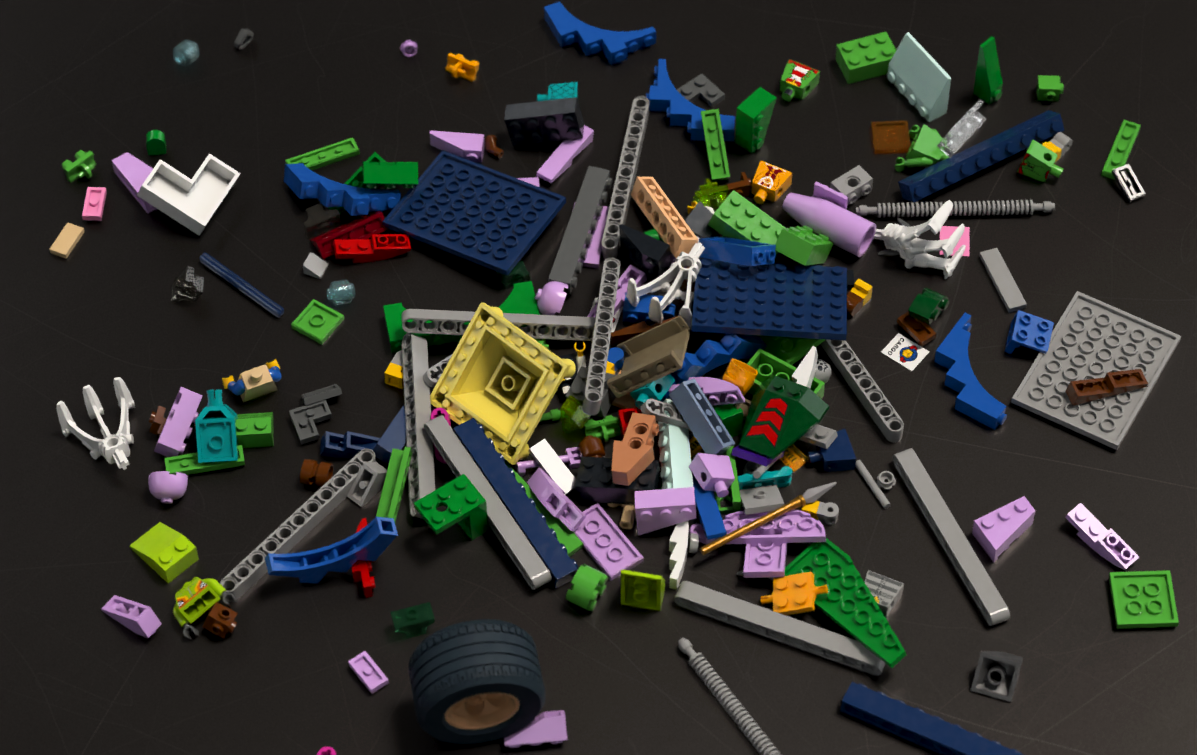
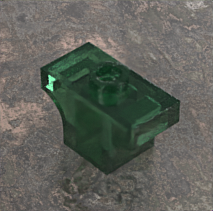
M521 260L508 276L496 272L497 278L507 289L515 283L531 281L530 273Z
M430 602L390 612L395 632L405 633L406 638L426 634V628L435 623Z

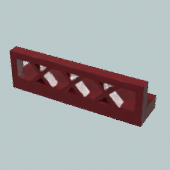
M372 211L368 215H363L310 241L312 245L317 247L320 257L325 259L335 254L334 240L368 239L372 237V234H379L388 230V228L383 225L382 221L385 219L383 213Z

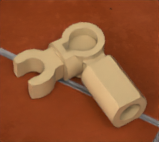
M608 503L609 507H617L618 505L624 507L619 525L622 529L631 530L636 515L635 505Z

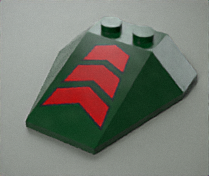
M778 376L771 377L761 383L752 397L739 446L773 460L816 426L828 411L829 405L809 387Z

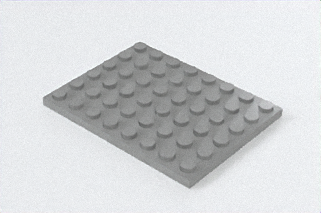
M1077 291L1052 331L1048 352L1046 354L1042 352L1038 354L1013 395L1011 403L1118 450L1179 344L1181 336ZM1141 369L1148 382L1147 387L1075 406H1072L1066 393L1070 381L1104 378L1109 372Z

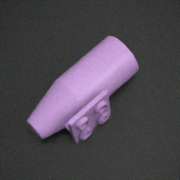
M818 182L814 184V194L812 197L789 193L783 202L782 209L801 226H808L813 229V233L829 237V241L834 243L833 245L857 257L864 255L876 232L875 223L847 210V196Z

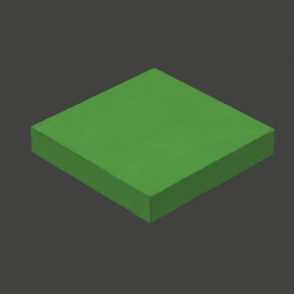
M313 299L294 320L291 327L312 340L323 344L344 320V315Z

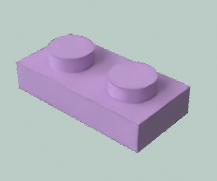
M366 651L348 661L350 668L371 694L389 683L388 678Z

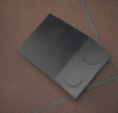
M623 224L619 225L620 247L639 270L646 274V278L654 280L670 268L669 244Z

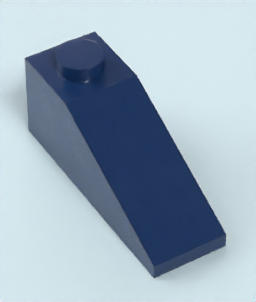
M402 406L373 449L376 458L389 465L392 449L402 450L405 445L406 422L404 406Z

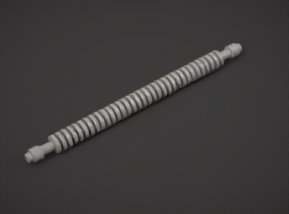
M996 200V204L995 201H991V204L990 201H986V203L985 201H982V203L977 201L976 205V201H972L971 205V201H968L967 204L966 201H963V203L958 201L957 205V202L953 201V208L949 216H952V212L953 216H957V212L958 216H961L962 213L963 216H966V214L971 216V212L973 216H976V212L978 216L981 215V212L982 215H990V212L991 215H995V212L996 215H1000V212L1001 215H1009V212L1010 215H1014V211L1015 215H1018L1019 212L1020 215L1024 213L1028 215V212L1033 214V211L1051 212V210H1055V203H1051V201L1033 203V200H1029L1028 203V200H1024V202L1023 200H1020V202L1015 200L1014 204V200H1010L1009 204V200L1005 202L1004 200H1001V202ZM901 202V206L900 203H896V206L895 203H891V206L890 203H887V206L885 203H882V207L881 203H877V207L859 205V207H855V214H859V216L877 214L878 218H881L882 214V217L885 218L886 214L887 217H890V215L895 217V214L896 217H900V214L901 217H905L906 213V217H909V215L914 217L915 213V216L919 217L920 213V217H923L925 213V217H928V215L933 217V213L935 214L943 203L939 202L938 205V202H934L933 205V202H930L928 205V202H925V204L920 202V206L919 202H915V206L914 202H911L910 206L909 202H906V205L904 202Z
M681 638L678 641L679 648L684 654L689 656L688 663L701 680L704 681V684L707 685L759 754L781 755L721 677L718 676V673L715 672L703 654L696 653L690 641Z

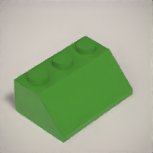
M273 412L237 414L238 418L235 421L237 446L242 445V448L274 446Z

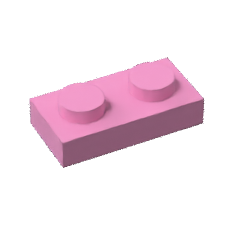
M87 188L82 213L83 220H102L107 194L106 188Z

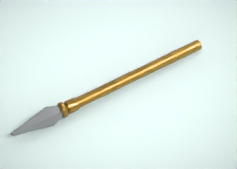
M837 482L807 489L802 495L797 496L789 501V503L701 547V553L705 555L791 510L805 506L807 503H814L834 487Z

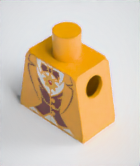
M760 161L752 181V194L755 195L754 201L758 204H763L765 199L776 202L791 186L792 172Z

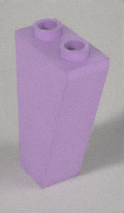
M128 152L113 159L112 165L115 174L147 213L156 210L157 208L137 196L142 184L153 168Z

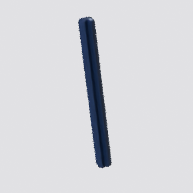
M207 253L200 255L199 259L202 264L274 316L279 318L284 314L283 307Z

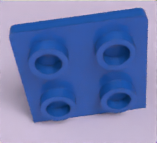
M1018 310L1010 323L1004 352L1012 354L1014 349L1019 348L1021 345L1046 354L1054 323Z

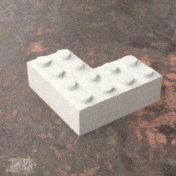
M209 154L191 180L164 161L159 160L142 184L137 196L200 236L237 181L240 173Z

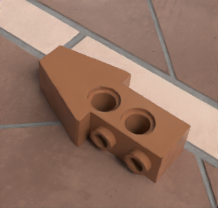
M632 413L623 440H614L611 470L613 484L629 486L654 461V436H657L659 432V424H656V417L654 415Z

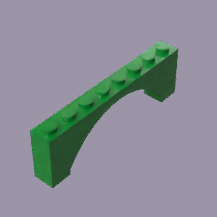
M532 281L513 284L514 289L511 294L498 307L503 313L540 315ZM402 302L384 305V317L391 352H398L402 350L403 337L408 333L403 330L401 314L406 308L402 306ZM412 333L426 338L427 347L460 342L463 336Z

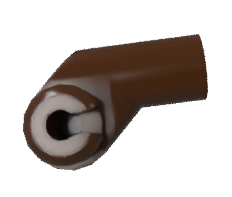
M488 135L485 138L486 151L500 159L504 151L496 147L497 137L495 135Z

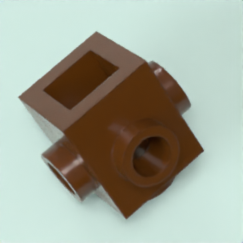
M216 602L208 614L203 628L225 638L228 632L232 633L236 627L237 622L234 620L238 613Z

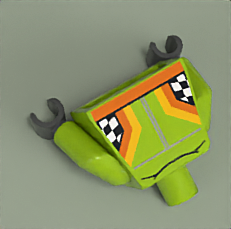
M195 577L190 582H186L183 588L175 594L176 602L173 614L180 626L184 627V636L192 640L190 633L193 631L198 636L199 631L189 625V623L194 622L221 599L220 597H223V602L228 608H232L228 603L229 600L234 599L238 602L232 593H226L227 590L217 580L213 578L201 580L199 577Z

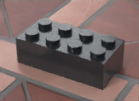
M577 97L506 105L504 121L513 146L583 138L585 123Z
M581 456L575 484L578 502L635 505L634 491L659 489L661 478L659 460H654L629 486L613 484L612 458Z

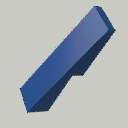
M692 475L695 505L707 540L727 535L713 491L703 490L695 476Z

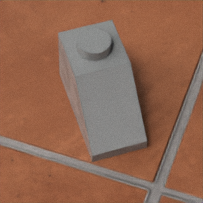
M377 462L363 463L347 497L363 507L383 488L387 469Z

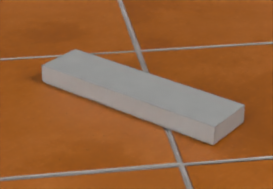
M998 248L980 252L979 257L1007 311L1010 313L1026 308L1027 303Z

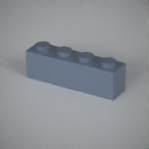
M695 378L682 382L669 394L705 454L722 455L735 444Z

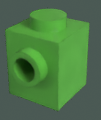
M1038 75L1036 86L1037 101H1059V96L1063 94L1064 88L1063 83H1060V76Z

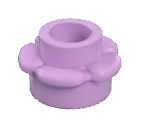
M407 40L404 44H401L400 50L405 56L412 57L416 54L418 46L416 42Z

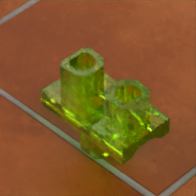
M709 178L705 179V184L699 185L700 191L695 192L693 200L697 203L700 201L704 206L710 207L709 200L715 199L717 206H720L727 198V185L718 186L717 182L711 183Z

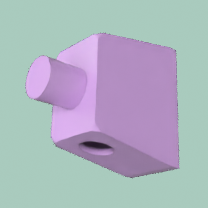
M697 453L689 468L701 488L707 491H716L717 496L720 498L727 496L729 493L728 488L735 479L729 456Z

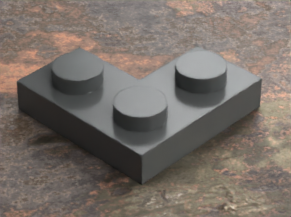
M703 74L677 89L688 101L693 102L700 97L711 108L725 99V94Z
M326 399L289 410V415L301 445L320 439L315 423L332 418Z

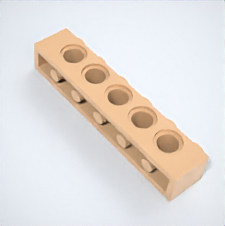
M637 177L631 192L632 198L654 229H656L664 243L670 245V251L675 258L681 252L689 254L694 244L698 242V238L653 177Z

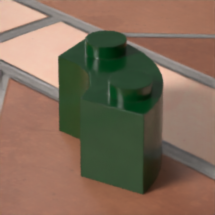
M924 288L922 294H918L908 310L909 315L931 325L932 321L937 319L942 310L947 309L949 300L947 296L929 288Z

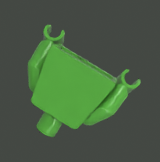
M925 124L920 129L918 125L912 126V130L909 131V137L913 141L905 157L907 160H904L903 157H898L895 169L900 172L905 170L906 166L908 168L930 167L938 161L941 162L951 157L944 152L947 144L946 140L940 136L936 129H930Z

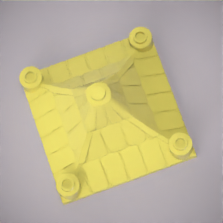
M480 303L430 395V401L434 407L445 409L449 413L450 419L458 425L474 418L477 423L483 426L487 438L492 439L496 451L501 453L509 463L516 465L519 460H524L529 456L527 442L563 378L572 377L576 366L572 360L561 359L513 325V323L503 317V312L500 308Z

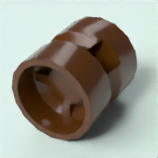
M305 459L301 467L300 483L311 486L316 483L317 487H322L333 477V464L328 462L318 464L316 460Z

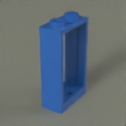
M725 236L699 239V243L705 247L700 258L747 266L775 263L776 245Z

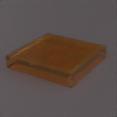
M907 121L871 122L875 154L908 152L911 143Z

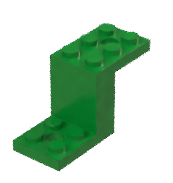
M465 474L414 502L415 509L436 535L456 523L461 526L472 541L491 530L488 525L486 500ZM440 506H445L447 508V510L443 512L437 511L436 509Z

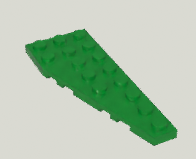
M826 538V542H813L785 567L784 576L812 572L814 574L815 587L827 585L828 593L817 595L814 605L890 668H893L906 656L903 646L891 629L886 617L881 612L880 607L861 578L850 556Z

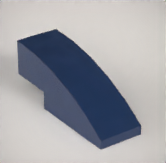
M326 431L321 438L320 455L352 459L363 449L373 450L380 438L347 431L345 435Z

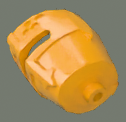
M732 358L722 380L736 385L742 395L745 396L753 386L758 371L748 364Z

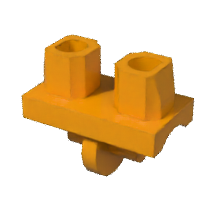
M449 53L447 55L448 62L445 70L451 72L452 77L458 78L461 76L472 82L475 80L479 62L475 60L468 61L461 54L454 55Z

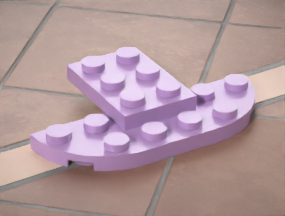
M791 510L726 544H746L744 578L784 577L787 543L826 542V535L822 523L812 518L811 514L800 510ZM738 511L728 514L723 520L726 532L728 534L770 512L746 515L744 511ZM706 538V543L709 544L719 538L707 540Z

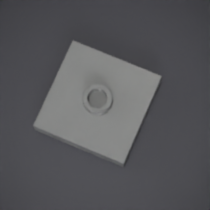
M777 484L740 490L741 504L746 515L771 512L784 505Z

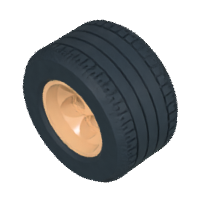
M484 619L450 625L424 639L412 653L409 660L408 673L417 720L425 732L444 742L477 744L507 737L529 725L537 717L545 703L546 693L536 645L532 637L525 630L509 622Z

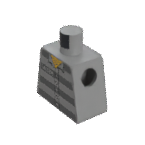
M868 570L865 584L876 600L884 617H887L901 598L904 583Z

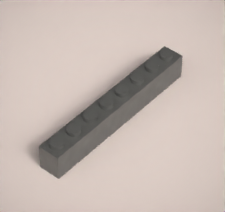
M588 166L548 278V282L557 281L567 284L568 289L564 288L563 292H566L568 295L577 286V274L582 272V260L587 257V246L591 245L593 239L592 232L597 229V217L602 215V203H606L607 189H611L613 179L610 178V170Z

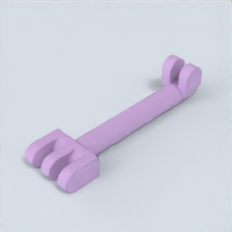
M578 447L566 448L565 455L558 456L563 463L569 464L570 469L578 468L580 465L581 457ZM535 460L517 462L515 465V469L520 477L525 476L526 469L540 467Z

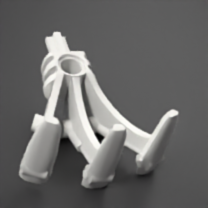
M950 200L946 201L934 216L923 224L906 227L889 223L884 230L876 229L874 239L884 240L886 249L899 252L900 257L905 259L904 265L906 268L911 269L913 266L941 269L944 270V279L952 276L966 248V245H962L951 259H947L948 256L953 254V250L964 232V224H961L949 239L923 240L917 238L920 234L930 229L934 235L941 230L953 208V203ZM943 250L945 258L932 256L927 252Z
M695 243L689 254L681 252L666 272L637 288L636 281L630 278L626 293L630 304L637 307L640 296L662 289L664 292H667L664 298L659 302L657 297H653L650 301L648 313L650 320L661 324L664 318L662 311L665 307L670 305L675 298L678 300L682 299L685 302L680 309L679 316H682L692 330L691 307L692 302H694V292H691L692 283L697 279L699 270L702 267L699 257L705 250V247L701 243ZM676 277L675 281L673 282V284H672V286H671V285L669 284V282H671L672 280H674V278ZM684 279H688L687 292L679 290Z
M116 377L113 381L118 406L121 408L120 426L116 435H111L108 427L105 425L101 415H104L103 407L90 385L83 387L85 406L90 419H97L104 439H97L82 431L76 426L63 401L57 403L58 419L65 437L73 433L91 451L90 455L94 459L102 455L108 463L113 464L116 462L119 469H127L126 466L130 465L127 459L130 456L128 444L134 443L133 434H130L128 409L135 408V403L123 379Z

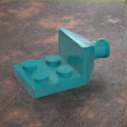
M214 389L207 390L208 403L195 420L198 463L238 460L235 422L238 418L237 413L227 404H223L222 389L215 390V397Z

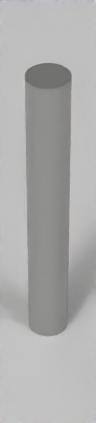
M857 460L855 467L883 508H889L890 502L861 460Z
M775 462L768 466L760 465L753 472L754 478L762 476Z

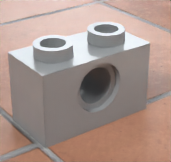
M858 165L832 181L830 188L843 193L848 197V204H853L858 198L871 192L873 178Z

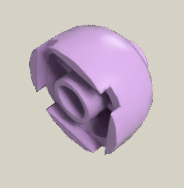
M551 281L546 283L542 289L538 288L535 299L538 300V309L542 315L560 313L567 294L563 292L564 288L568 289L567 284Z
M170 471L152 472L148 480L150 493L164 504H172L173 500L180 499L185 494L188 484V476L186 474L176 472V475L170 474Z

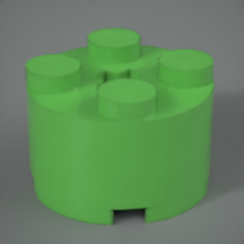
M586 564L581 565L571 582L573 583L572 590L568 589L566 600L593 612L597 604L596 599L598 595L602 596L606 589L605 583L608 576Z

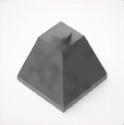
M981 651L971 691L1011 702L1023 657L1006 652Z

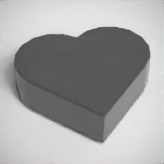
M241 29L234 42V46L238 49H243L253 39V32L248 29Z

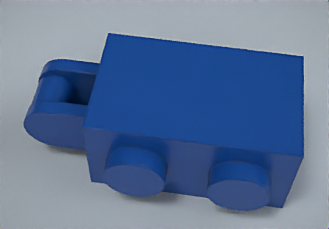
M625 294L623 322L640 323L645 321L648 325L656 324L649 318V305L653 297H657L660 302L663 296L642 295L639 297L640 301L637 307H634L630 304ZM673 303L667 305L662 311L663 320L675 316L676 306Z

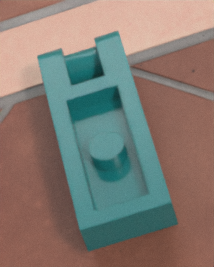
M784 466L781 470L766 471L759 478H754L753 474L738 476L739 490L776 484L778 488L789 486L792 482V468Z

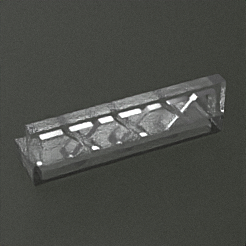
M981 99L955 124L938 144L937 147L950 158L987 120L978 112L984 103Z

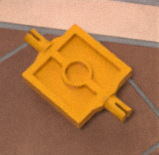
M812 572L773 578L772 595L761 596L760 601L762 605L773 603V611L786 616L815 611L814 601L816 596L827 594L828 587L827 585L815 587L814 574Z

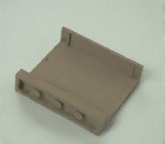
M681 315L617 345L624 352V364L621 374L607 381V385L617 398L682 368L691 329Z

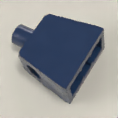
M846 429L837 431L838 436L828 449L816 446V451L808 452L809 463L820 462L825 472L854 470L856 456Z

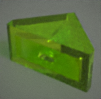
M569 395L560 408L563 432L569 433L582 429L591 416L584 413L582 404L572 395Z

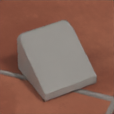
M310 252L303 264L304 274L321 279L328 267V263Z

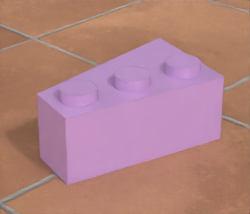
M183 387L180 388L154 452L167 457L183 454L186 444L183 442L185 438L189 439L193 429L190 425L191 423L195 424L199 414L196 411L203 395Z
M694 487L634 491L638 536L696 518Z
M1023 496L974 520L972 534L993 563L1004 550L1006 551L1010 547V544L1015 539H1018L1033 524L1035 509Z

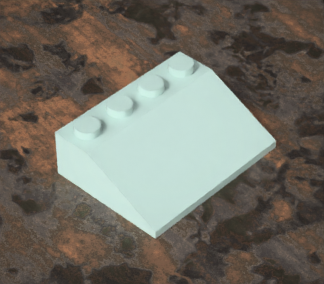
M908 32L903 37L888 65L887 77L891 83H894L899 92L905 95L909 103L916 107L920 115L925 117L928 122H931L947 113L951 77Z

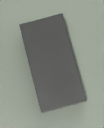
M337 384L302 394L301 399L306 406L341 395L342 391Z

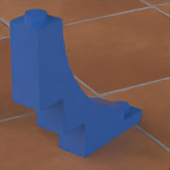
M965 312L937 348L934 362L949 369L946 373L945 386L959 393L956 397L955 409L995 430L999 424L1002 425L1006 420V405L991 396L982 387L973 373L968 356L971 335L969 331L972 327V324H970L971 315Z

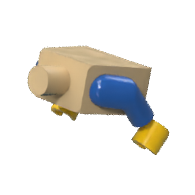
M274 359L270 363L267 362L266 365L242 372L237 382H234L233 375L228 378H222L224 389L228 388L235 395H240L243 403L277 391L275 382L281 379L280 366L277 360Z

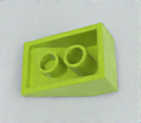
M161 522L130 545V548L167 583H170L199 560L196 546L184 535Z
M621 569V605L661 611L665 593V579L658 575Z

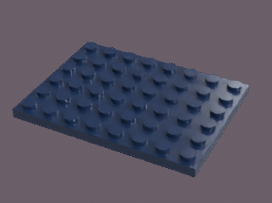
M442 150L420 176L418 185H414L413 189H409L382 222L388 229L406 234L413 239L508 276L565 205L566 197Z
M699 259L702 267L695 280L692 317L693 332L846 341L847 268L784 263L747 266L717 260Z

